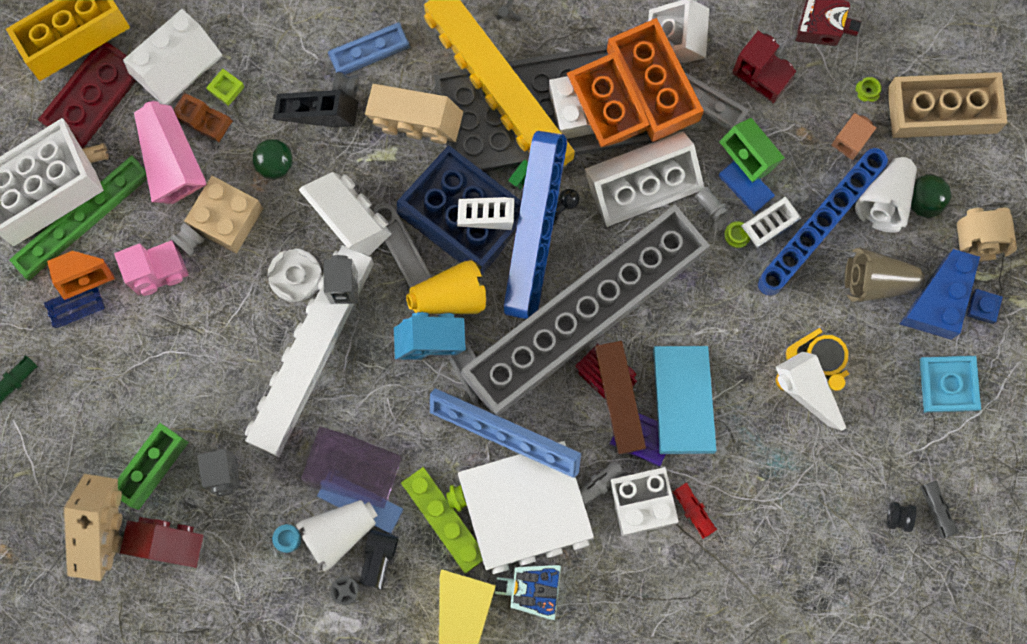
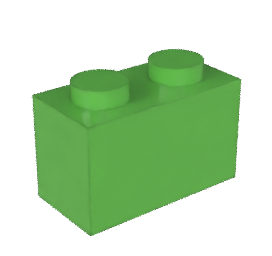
M752 118L735 125L719 141L752 183L768 175L785 159Z

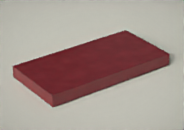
M108 42L94 49L38 118V121L48 127L63 118L83 149L136 82L133 76L128 73L123 59L127 55Z

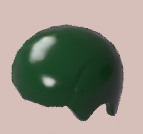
M267 139L259 143L252 156L256 172L267 179H279L285 176L293 164L291 149L287 144L278 139Z
M933 174L920 176L914 184L911 209L917 215L926 218L940 215L951 200L950 185L942 177Z

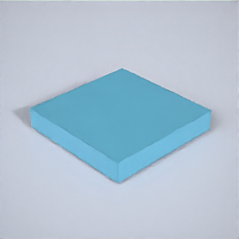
M976 356L922 357L919 359L924 413L981 410Z

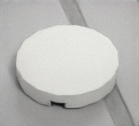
M302 249L285 250L280 252L271 261L268 268V281L271 289L279 298L288 302H301L309 299L318 291L322 270L317 259L310 252Z

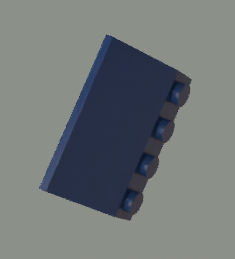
M448 145L397 201V214L459 263L472 260L477 265L482 276L516 233L521 200ZM514 198L512 230L457 226L459 199ZM467 207L466 218H471L472 208ZM478 208L477 218H482L483 208ZM489 209L488 218H493L494 209ZM500 210V217H505V210Z

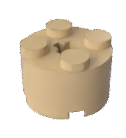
M972 208L967 211V216L957 222L960 251L979 256V261L995 260L996 254L1003 252L1006 257L1017 249L1013 217L1009 208H998L994 211Z

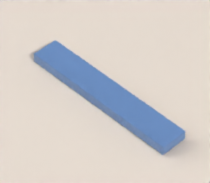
M436 388L430 393L431 414L572 478H575L579 473L581 453Z

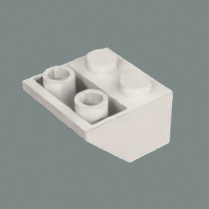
M665 467L611 479L615 511L622 537L676 525L679 522Z

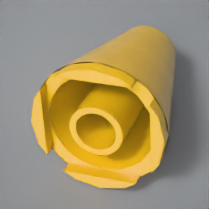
M472 260L463 261L412 286L409 293L406 294L409 309H413L415 313L425 312L428 314L481 313L480 311H484L486 306L485 286H479L477 277H481L480 270Z

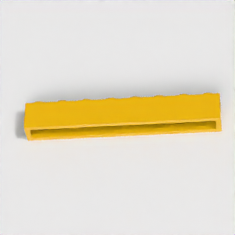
M429 0L424 4L426 13L424 19L429 27L438 30L441 34L439 39L444 47L453 50L456 54L454 58L459 67L468 70L471 74L469 78L477 90L481 88L487 95L485 96L487 104L492 110L497 109L502 115L500 117L501 122L508 131L511 129L517 135L516 141L524 152L528 150L530 153L532 138L536 131L562 134L460 0ZM568 141L564 166L574 160L575 154Z

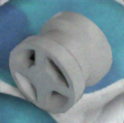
M183 223L180 226V232L173 234L169 239L173 240L182 251L191 256L193 248L197 244H201L204 239L190 226Z

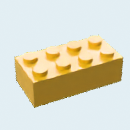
M54 0L6 28V31L26 65L40 82L131 27L113 0Z

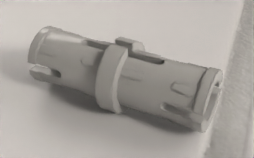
M615 460L597 476L595 474L590 477L591 480L580 489L584 506H587L601 493L603 495L607 493V488L611 486V479L619 478L626 474Z

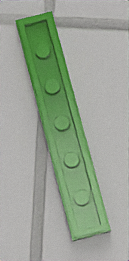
M131 155L100 182L104 191L54 221L10 258L9 261L25 279L31 280L48 265L47 261L59 256L147 180L144 167Z

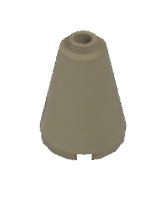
M855 248L852 251L856 252L854 258H848L846 264L844 284L845 288H850L851 295H847V297L852 302L915 294L925 283V275L919 267L865 248Z

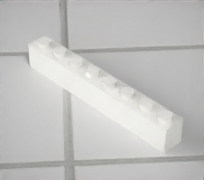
M342 245L340 250L335 251L333 255L348 256V259L353 260L358 271L359 296L374 263L371 257L350 250ZM324 275L319 281L318 289L320 291L316 299L312 298L306 308L308 315L304 323L300 322L294 332L296 339L292 347H287L282 356V362L284 363L280 371H276L270 380L269 386H271L267 397L263 396L258 404L257 411L260 412L256 420H252L245 431V436H247L245 441L278 458L354 304H330L324 294Z

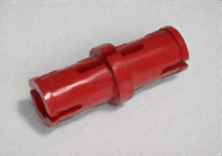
M687 482L672 491L685 511L686 519L689 518L702 539L718 530L705 512L704 504L698 501Z

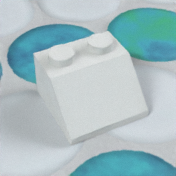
M680 0L649 10L648 21L655 18L658 19L679 63H688L706 58L709 8L695 0Z
M568 76L549 80V94L558 130L566 136V139L594 134Z

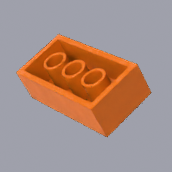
M657 18L608 39L607 52L608 54L617 52L650 123L647 133L652 142L701 120L704 110Z

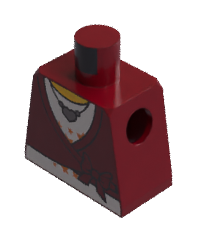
M806 0L795 41L836 46L843 33L857 37L862 21L847 18L850 3L845 0Z

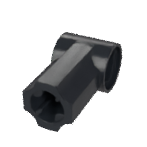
M375 530L370 531L365 547L366 558L359 584L383 590L389 563L393 560L396 552L398 536Z

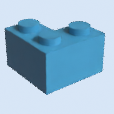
M418 312L413 313L410 318L403 319L402 323L394 327L395 360H422L429 355L456 356L466 350L464 318H454L452 313L439 314L438 317H429L428 313Z

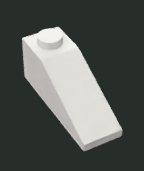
M801 352L776 366L779 374L778 382L783 390L827 426L841 431L846 429L817 355Z

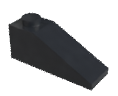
M342 90L277 94L273 119L326 127L355 126L359 101Z

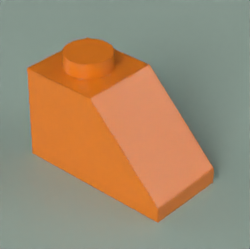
M76 251L68 252L47 261L52 283L64 300L115 279L103 259Z

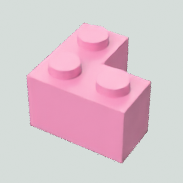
M173 240L148 250L139 243L114 253L125 284L138 295L147 296L153 294L158 290V287L166 284L168 286L176 285L182 282L184 277L189 276L180 250Z

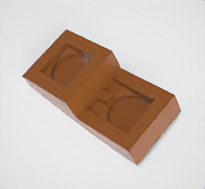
M186 93L183 94L174 108V113L180 122L217 142L221 141L233 122L229 116L208 107L205 102Z

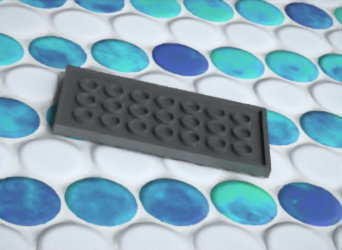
M607 45L510 61L508 64L556 126L549 94V80L566 77L568 72L609 54L607 52ZM467 69L434 75L437 95L447 96L463 111L456 142L447 141V146H451L483 172L518 166L524 159L529 160V151L526 150L524 152L516 141L517 135L512 129L508 131L500 120L502 115L497 109L492 110L485 100L487 95L481 88L479 90L475 88L469 78L471 74ZM647 131L623 142L605 147H600L595 134L567 139L575 151L574 156L652 142Z

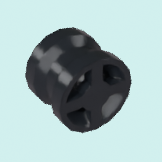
M892 501L887 513V528L895 529L898 527L902 528L904 532H912L916 521V506L911 504L902 506L899 502Z

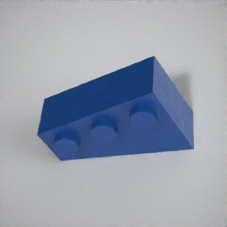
M953 249L944 257L899 324L950 340L961 333L980 257Z

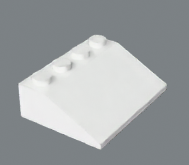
M63 118L0 156V237L12 246L19 244L104 191L93 166Z

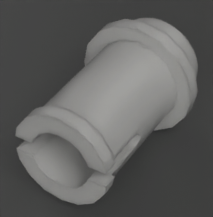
M709 187L703 188L695 195V199L709 213V219H713L716 222L727 214L726 204H721Z

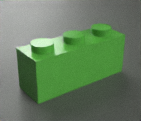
M159 423L118 478V491L122 493L121 501L129 507L139 510L189 442L167 426Z

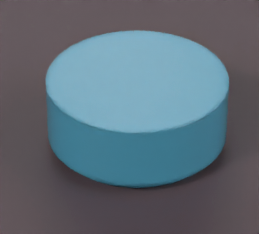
M285 524L279 526L274 531L272 540L277 550L291 553L299 548L302 537L296 527Z

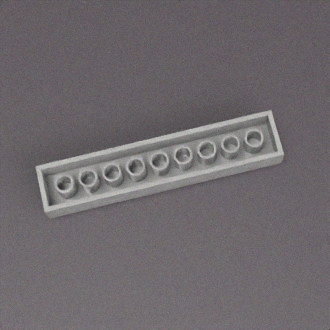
M674 205L462 369L461 376L492 414L499 416L704 256L710 245L680 209Z

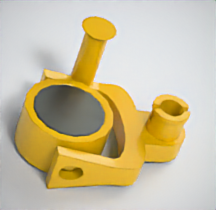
M818 328L786 349V359L789 360L797 355V349L813 339L805 352L817 355L825 377H830L827 382L831 391H839L844 388V377L848 376L849 372L845 370L840 373V371L845 368L848 362V349L840 338L833 335L817 337L823 333ZM777 374L775 383L780 390L785 391L778 382L779 374Z

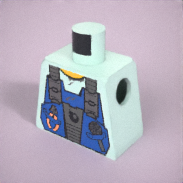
M561 566L515 567L514 579L497 577L495 594L512 596L510 608L549 620H555Z

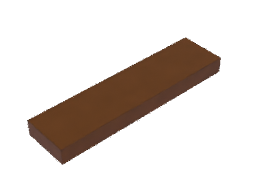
M621 340L595 346V352L618 455L645 450V441L623 342Z

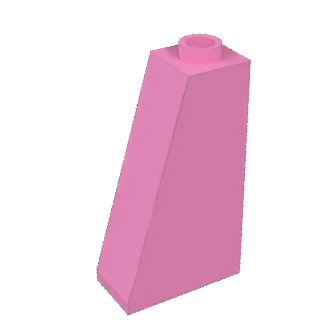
M157 101L145 103L144 107L136 111L134 115L151 200L156 203L174 204L206 186V180L172 106L163 105Z

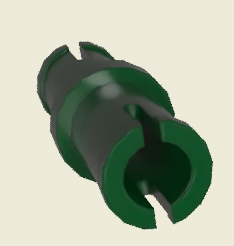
M24 355L9 372L6 371L2 375L4 378L0 381V405L16 388L19 390L22 387L21 383L39 367L28 356Z

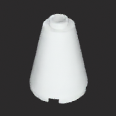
M906 157L894 158L860 196L855 205V211L863 222L867 219L873 223L872 228L884 232H899L902 227H906L909 220L917 168L912 160Z
M362 500L301 520L296 525L298 530L304 527L305 531L302 537L319 564L323 561L325 562L322 569L326 572L376 524L374 518L378 515L370 502L364 504Z

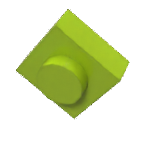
M222 68L206 89L225 105L229 106L245 86L240 80Z

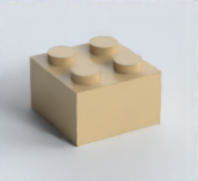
M211 175L184 222L198 234L237 254L261 214L263 207L256 198Z

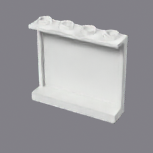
M565 441L559 442V444L566 446ZM521 454L458 472L486 571L492 570L493 575L509 570L508 565L519 562L520 566L536 562L535 557L546 554L547 558L563 554L562 548L573 546V550L590 546L589 540H592L594 536L576 477L572 478Z

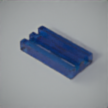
M98 286L65 300L62 296L44 302V306L48 310L47 314L52 321V327L55 329L106 308ZM93 292V294H91V295H88V296L83 297V298H81V299H79V300H76V301L71 302V303H69V304H66V305H64V306H62V307H59V308H57V309H54V307H57V306L62 305V304H64V303H66V302H69V301H71V300H74V299L79 298V297H81V296H83V295H86V294H88V293ZM94 300L97 301V303L94 305L86 307L82 310L69 314L60 319L57 318L58 315L63 314L67 311L76 309Z

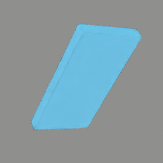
M654 346L653 360L660 454H715L716 438L708 346Z

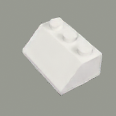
M181 9L123 60L128 73L161 104L168 105L222 57V54L203 28Z
M331 172L299 189L350 250L370 256L392 234L386 227L388 225L386 219L381 214H375L371 210L370 206L372 203L363 194H358L353 189L356 186L355 183L345 174L341 176Z

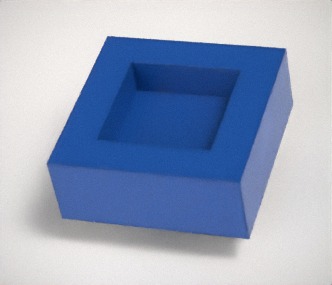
M979 289L974 290L967 316L994 324L997 321L1003 297Z

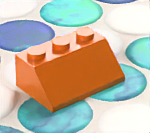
M613 52L567 73L600 147L623 142L647 131L650 123L617 52Z

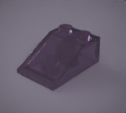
M319 426L301 479L306 486L356 501L362 500L363 503L370 502L372 506L385 509L402 456L347 434Z

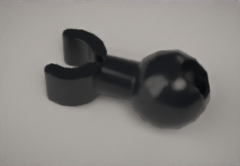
M565 189L560 193L553 225L558 222V215L565 209H573L579 204V194L574 189ZM573 192L577 194V196L571 197L570 195Z

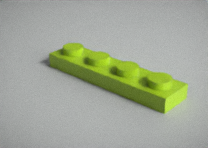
M424 467L401 482L465 574L483 562L477 541L455 510L451 509L447 499Z

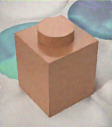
M854 113L831 146L851 160H854L876 130V127L873 126L871 120L867 117Z

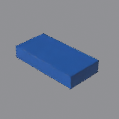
M735 161L718 175L753 214L758 212L775 196L760 179L752 183Z

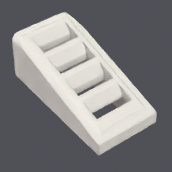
M514 198L459 199L457 226L512 230ZM467 207L472 208L471 218H466ZM478 208H483L482 218H477ZM489 209H494L493 218H488ZM500 210H505V217H500Z
M784 197L744 223L742 227L758 248L797 224L801 217L789 200ZM778 210L781 212V214H782V215L784 216V218L787 220L785 223L782 221V219H781V218L779 217V215L777 214V211H778ZM772 215L779 227L776 228L768 216ZM764 220L771 232L768 233L760 221ZM753 225H756L763 234L762 238H759L752 229Z

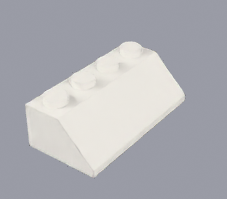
M683 131L585 169L591 193L606 227L689 196L704 188L695 145Z

